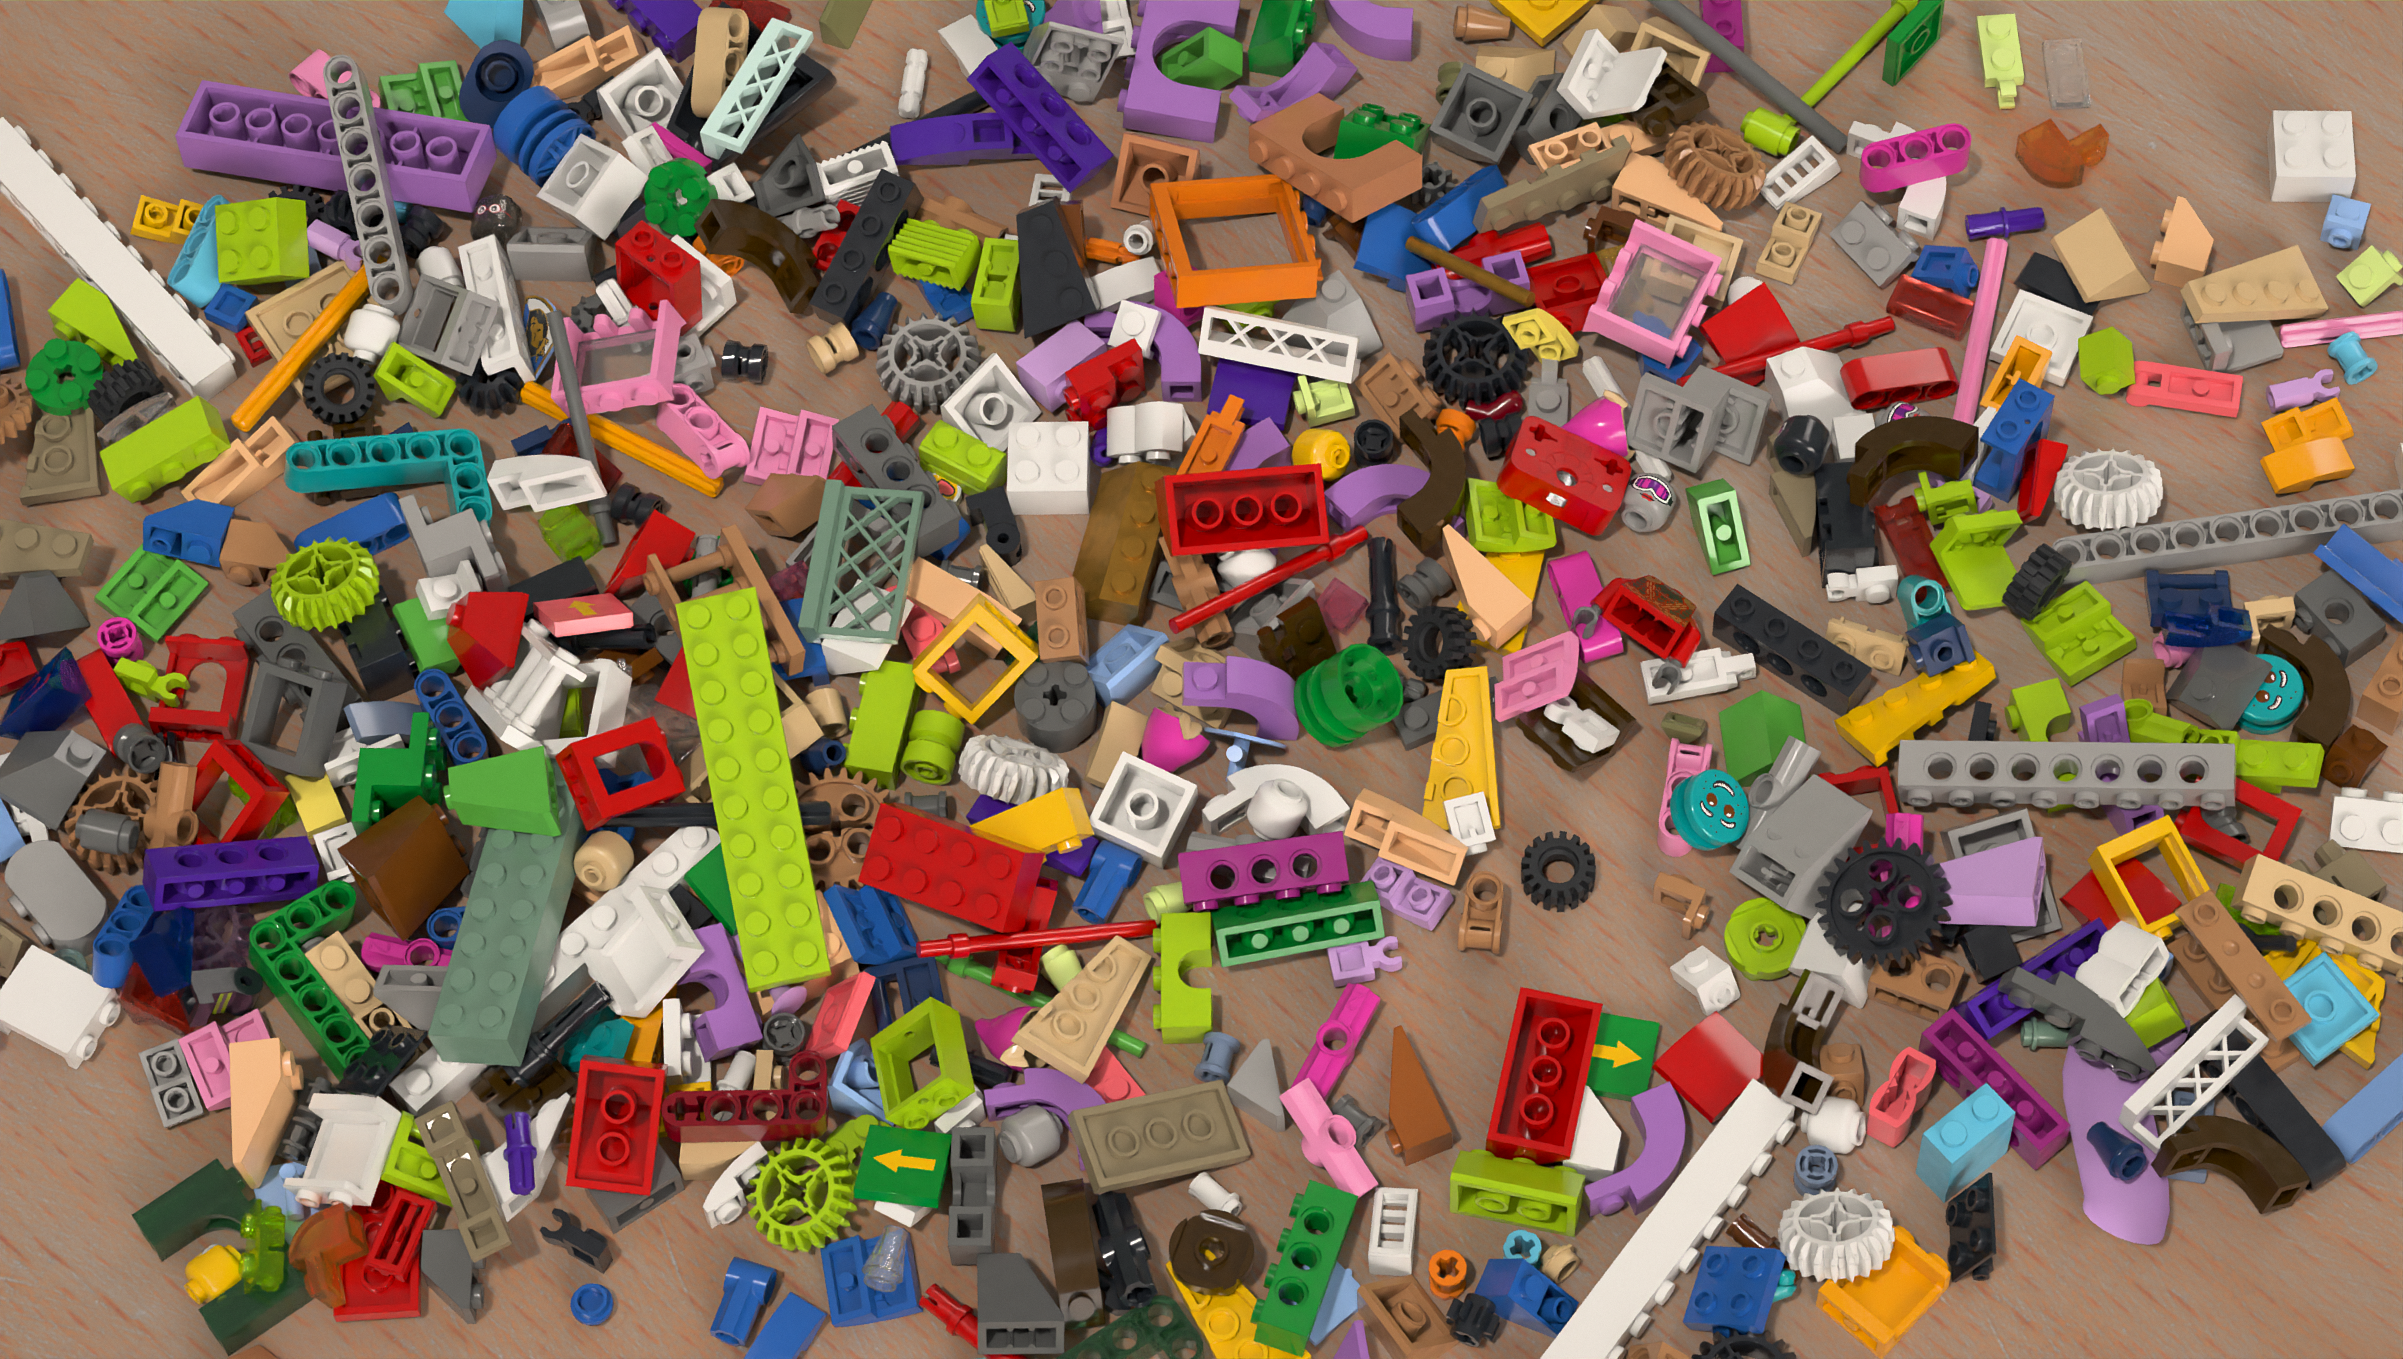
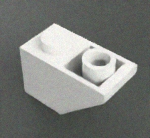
M1585 1086L1570 1159L1561 1162H1563V1166L1573 1168L1578 1174L1585 1175V1182L1594 1183L1615 1174L1621 1149L1622 1132L1589 1086Z

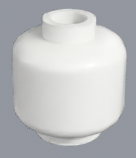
M364 304L363 309H357L352 312L345 333L344 344L349 350L354 352L353 358L357 356L361 359L360 362L375 365L377 359L383 358L390 343L397 341L400 331L399 322L393 318L394 312L372 304Z
M1268 549L1217 554V557L1220 559L1217 570L1233 588L1275 568L1277 563L1276 557Z
M1279 778L1265 781L1259 786L1248 806L1246 815L1254 832L1260 838L1268 841L1286 839L1296 832L1306 814L1307 803L1298 785L1290 780Z
M1825 1095L1816 1115L1805 1110L1802 1113L1801 1131L1807 1133L1810 1145H1821L1834 1153L1846 1154L1851 1152L1855 1145H1861L1864 1140L1867 1118L1864 1112H1860L1859 1105L1854 1100Z

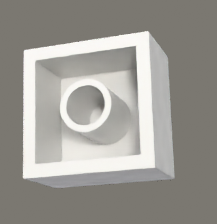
M2273 110L2267 134L2271 202H2331L2333 194L2351 198L2356 178L2352 112Z
M580 133L572 148L563 157L537 194V197L567 221L606 240L609 234L618 227L621 217L630 204L640 196L643 186L649 177L619 152Z
M1088 421L1009 422L1007 496L1013 515L1089 514L1091 443Z
M1123 751L1089 818L1094 832L1092 837L1101 841H1110L1140 854L1144 861L1163 869L1198 799L1197 785Z

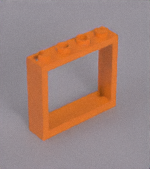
M1275 174L1150 183L1149 218L1176 308L1316 297L1317 281L1323 280L1321 271L1322 260L1321 258H1315V239L1313 234H1307V215L1305 211H1300L1299 191H1293L1291 184ZM1277 213L1293 263L1192 271L1177 220Z

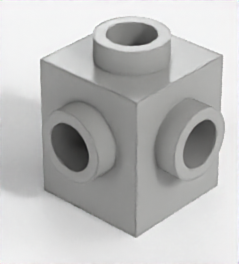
M696 333L680 336L673 383L688 385L696 394L714 388L710 369L716 367V363L709 345L701 346Z

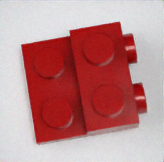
M1591 252L1526 268L1530 281V291L1535 293L1532 309L1540 308L1551 314L1571 335L1574 332L1583 330L1589 309L1592 304L1595 305L1601 287L1607 278L1596 253ZM1616 302L1611 313L1618 316V307Z
M1135 338L1065 372L1066 389L1063 390V395L1069 406L1065 410L1068 422L1088 421L1089 433L1107 427V409L1118 407L1117 404L1120 402H1129L1146 390L1142 349Z

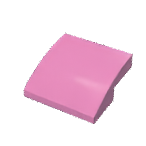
M760 406L749 449L750 461L745 467L742 481L762 486L771 473H793L804 476L818 475L826 480L833 451L832 425L838 423L839 419L801 410L799 416Z
M1567 631L1502 657L1503 681L1494 684L1495 719L1502 722L1523 712H1528L1567 697L1572 690L1576 678L1579 637L1571 631Z
M258 1008L221 1027L214 1021L178 1039L208 1111L231 1106L229 1043L273 1038L265 1018Z

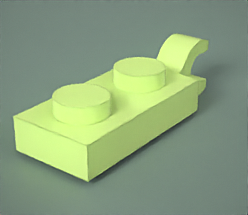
M2015 14L1977 16L1976 31L1984 87H1996L1999 109L2015 108L2016 85H2023L2024 82Z

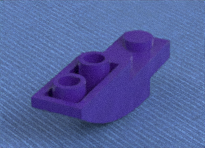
M996 112L928 118L893 125L889 128L891 153L896 165H968L970 159H1038Z

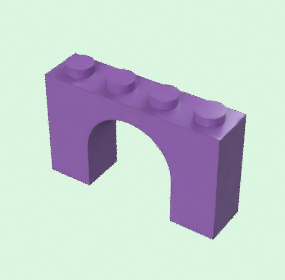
M1241 0L1139 1L1137 16L1143 17L1141 26L1134 25L1131 48L1136 49L1135 58H1127L1124 80L1130 81L1128 90L1121 89L1117 112L1124 113L1123 128L1213 144L1220 112L1222 91L1174 82L1159 71L1154 63V58L1166 46L1185 41L1207 27H1211L1234 39Z

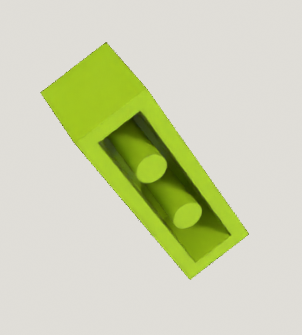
M197 395L99 453L112 490L133 504L148 498L154 491L166 484L180 480L187 472L201 464L213 461L219 454L231 448L218 409Z
M883 660L878 670L862 673L859 683V695L862 696L859 708L853 707L849 730L853 731L850 743L843 744L846 756L840 763L841 767L846 768L848 779H853L859 771H862L863 784L866 785L869 781L876 778L878 788L896 790L901 770V760L907 747L910 729L922 690L913 678L915 674L912 672V664Z

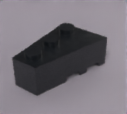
M1054 196L1020 210L1016 215L1024 338L1026 339L1097 311L1101 303L1058 197Z
M1854 462L1822 463L1814 472L1816 488L1815 525L1822 588H1826L1828 584V574L1846 573L1851 575L1855 574L1856 568L1879 566L1878 547L1875 546L1874 511L1869 510L1868 503L1864 508L1850 503V485L1847 484L1846 479L1848 471Z
M382 584L378 586L380 592L374 595V604L365 606L364 615H354L352 623L344 621L338 624V629L370 702L386 701L413 690L415 680L412 673L419 671L410 649L404 650L400 640L405 638L396 617L389 619L385 610L391 607Z

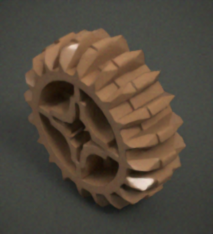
M1700 120L1698 123L1688 121L1686 125H1680L1678 130H1675L1669 139L1663 154L1665 157L1663 165L1669 169L1667 175L1677 180L1676 186L1687 190L1688 196L1693 195L1697 197L1700 203L1704 201L1710 203L1715 209L1721 206L1724 210L1730 211L1732 208L1741 210L1744 206H1749L1752 200H1755L1767 177L1765 174L1767 166L1761 161L1762 155L1753 151L1754 145L1743 141L1742 135H1735L1730 131V128L1723 129L1719 127L1716 122L1709 125L1706 121Z
M113 768L111 777L105 778L103 774L98 772V782L93 785L87 782L84 787L85 793H79L75 805L71 806L67 813L69 820L65 821V830L69 835L68 842L71 848L76 850L78 858L83 862L88 861L95 870L103 866L105 871L111 875L117 866H120L122 872L128 875L130 865L136 864L137 867L144 868L145 849L150 847V839L146 837L143 830L145 814L142 813L141 809L135 808L134 802L139 800L150 807L156 802L158 780L153 781L149 774L142 773L138 776L132 768H129L124 776H121L119 770ZM90 808L130 816L131 821L139 822L140 835L136 849L132 854L124 853L118 856L82 848L80 839L75 837V827L81 814L85 815Z

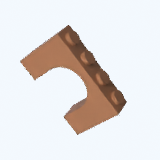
M1319 92L1249 126V159L1351 223L1422 188V155L1398 140H1394L1357 158L1331 159L1317 155V153L1336 145L1340 122L1344 118V108Z

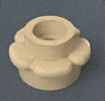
M1555 1244L1551 1246L1541 1258V1263L1543 1264L1542 1273L1556 1283H1562L1568 1279L1580 1263V1258L1573 1253L1574 1247L1570 1244L1562 1246Z

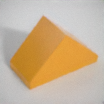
M2016 335L1983 396L1980 406L1985 409L1990 406L1996 408L1998 412L2019 378L2040 388L2053 354L2052 351Z

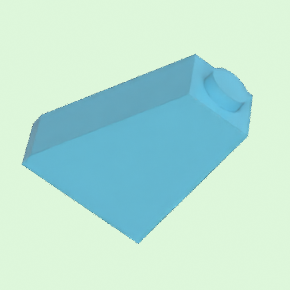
M449 0L444 13L480 49L498 40H509L520 45L524 0Z

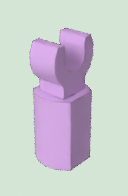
M315 219L307 228L308 246L338 261L344 260L346 266L352 271L357 272L362 266L363 259L359 257L362 256L359 240H352L350 235L318 219Z
M2324 369L2317 372L2311 379L2302 377L2268 385L2266 387V399L2271 412L2276 413L2310 405L2314 400L2324 403L2335 397L2338 399L2339 387L2327 389L2321 385L2332 381L2333 371L2331 369Z

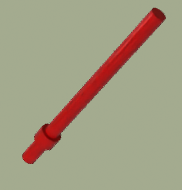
M1891 316L1867 323L1860 320L1846 324L1844 329L1711 369L1736 378L1766 369V360L1768 358L1803 346L1828 351L1845 345L1855 347L1865 344L1869 338L1894 331L1895 324ZM1692 374L1677 378L1676 385L1683 387Z
M1360 525L1341 535L1332 534L1329 536V544H1321L1170 619L1169 627L1174 634H1178L1325 560L1332 562L1344 556L1347 549L1367 540L1368 532L1364 526Z
M1154 919L969 937L967 933L948 934L947 939L917 941L916 953L918 958L948 955L950 959L968 958L970 953L1112 940L1116 935L1123 939L1153 936V929L1157 928V924Z

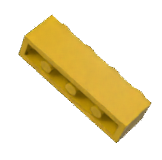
M1061 787L970 825V827L1045 852L1043 863L1047 861L1046 854L1058 850L1059 854L1074 851L1083 846L1081 840L1094 835L1079 788Z

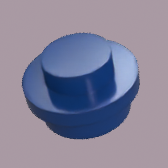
M595 1283L585 1284L578 1288L573 1294L570 1303L575 1319L584 1325L591 1326L601 1324L607 1320L614 1306L609 1290Z

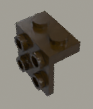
M1577 668L1575 682L1568 697L1573 699L1577 707L1582 711L1591 709L1620 730L1613 745L1595 753L1579 748L1571 737L1561 731L1564 726L1563 724L1556 723L1544 715L1547 704L1528 712H1523L1515 720V724L1523 731L1524 736L1529 741L1538 744L1547 752L1558 767L1572 773L1614 756L1637 720L1579 668Z

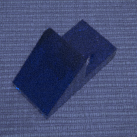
M184 906L153 919L152 932L129 943V948L153 992L161 998L191 985L195 912Z

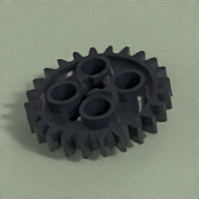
M1880 837L1878 848L1874 849L1867 840H1864L1863 852L1860 854L1849 847L1848 855L1850 860L1844 862L1841 859L1835 858L1834 862L1839 871L1837 873L1825 871L1824 876L1830 883V886H1821L1817 889L1821 897L1826 899L1815 903L1818 912L1823 914V916L1817 919V922L1822 930H1827L1823 934L1828 944L1835 943L1833 949L1840 957L1847 953V959L1852 965L1857 964L1862 958V963L1867 970L1872 969L1876 960L1879 961L1884 971H1888L1890 961L1894 959L1901 968H1905V956L1909 954L1917 961L1921 960L1918 948L1924 946L1927 949L1933 950L1935 947L1929 939L1931 935L1942 937L1945 935L1938 922L1951 921L1948 911L1943 909V907L1953 905L1951 896L1944 893L1951 888V885L1947 878H1941L1945 872L1940 863L1933 864L1935 859L1929 851L1921 855V849L1915 842L1906 850V846L1901 838H1897L1893 846L1889 847L1886 839ZM1883 871H1893L1890 878L1886 881L1876 882V878ZM1906 878H1911V880L1904 882ZM1922 896L1921 901L1915 907H1905L1906 902L1911 897ZM1863 900V904L1858 910L1847 912L1848 906L1853 901ZM1882 901H1884V902L1887 903L1888 905H1887L1886 907H1884V906L1881 905L1880 903H1881ZM1864 926L1862 930H1857L1858 927ZM1892 926V930L1887 936L1876 938V933L1880 928Z

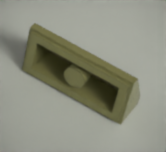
M828 0L819 19L823 43L842 49H849L873 0Z

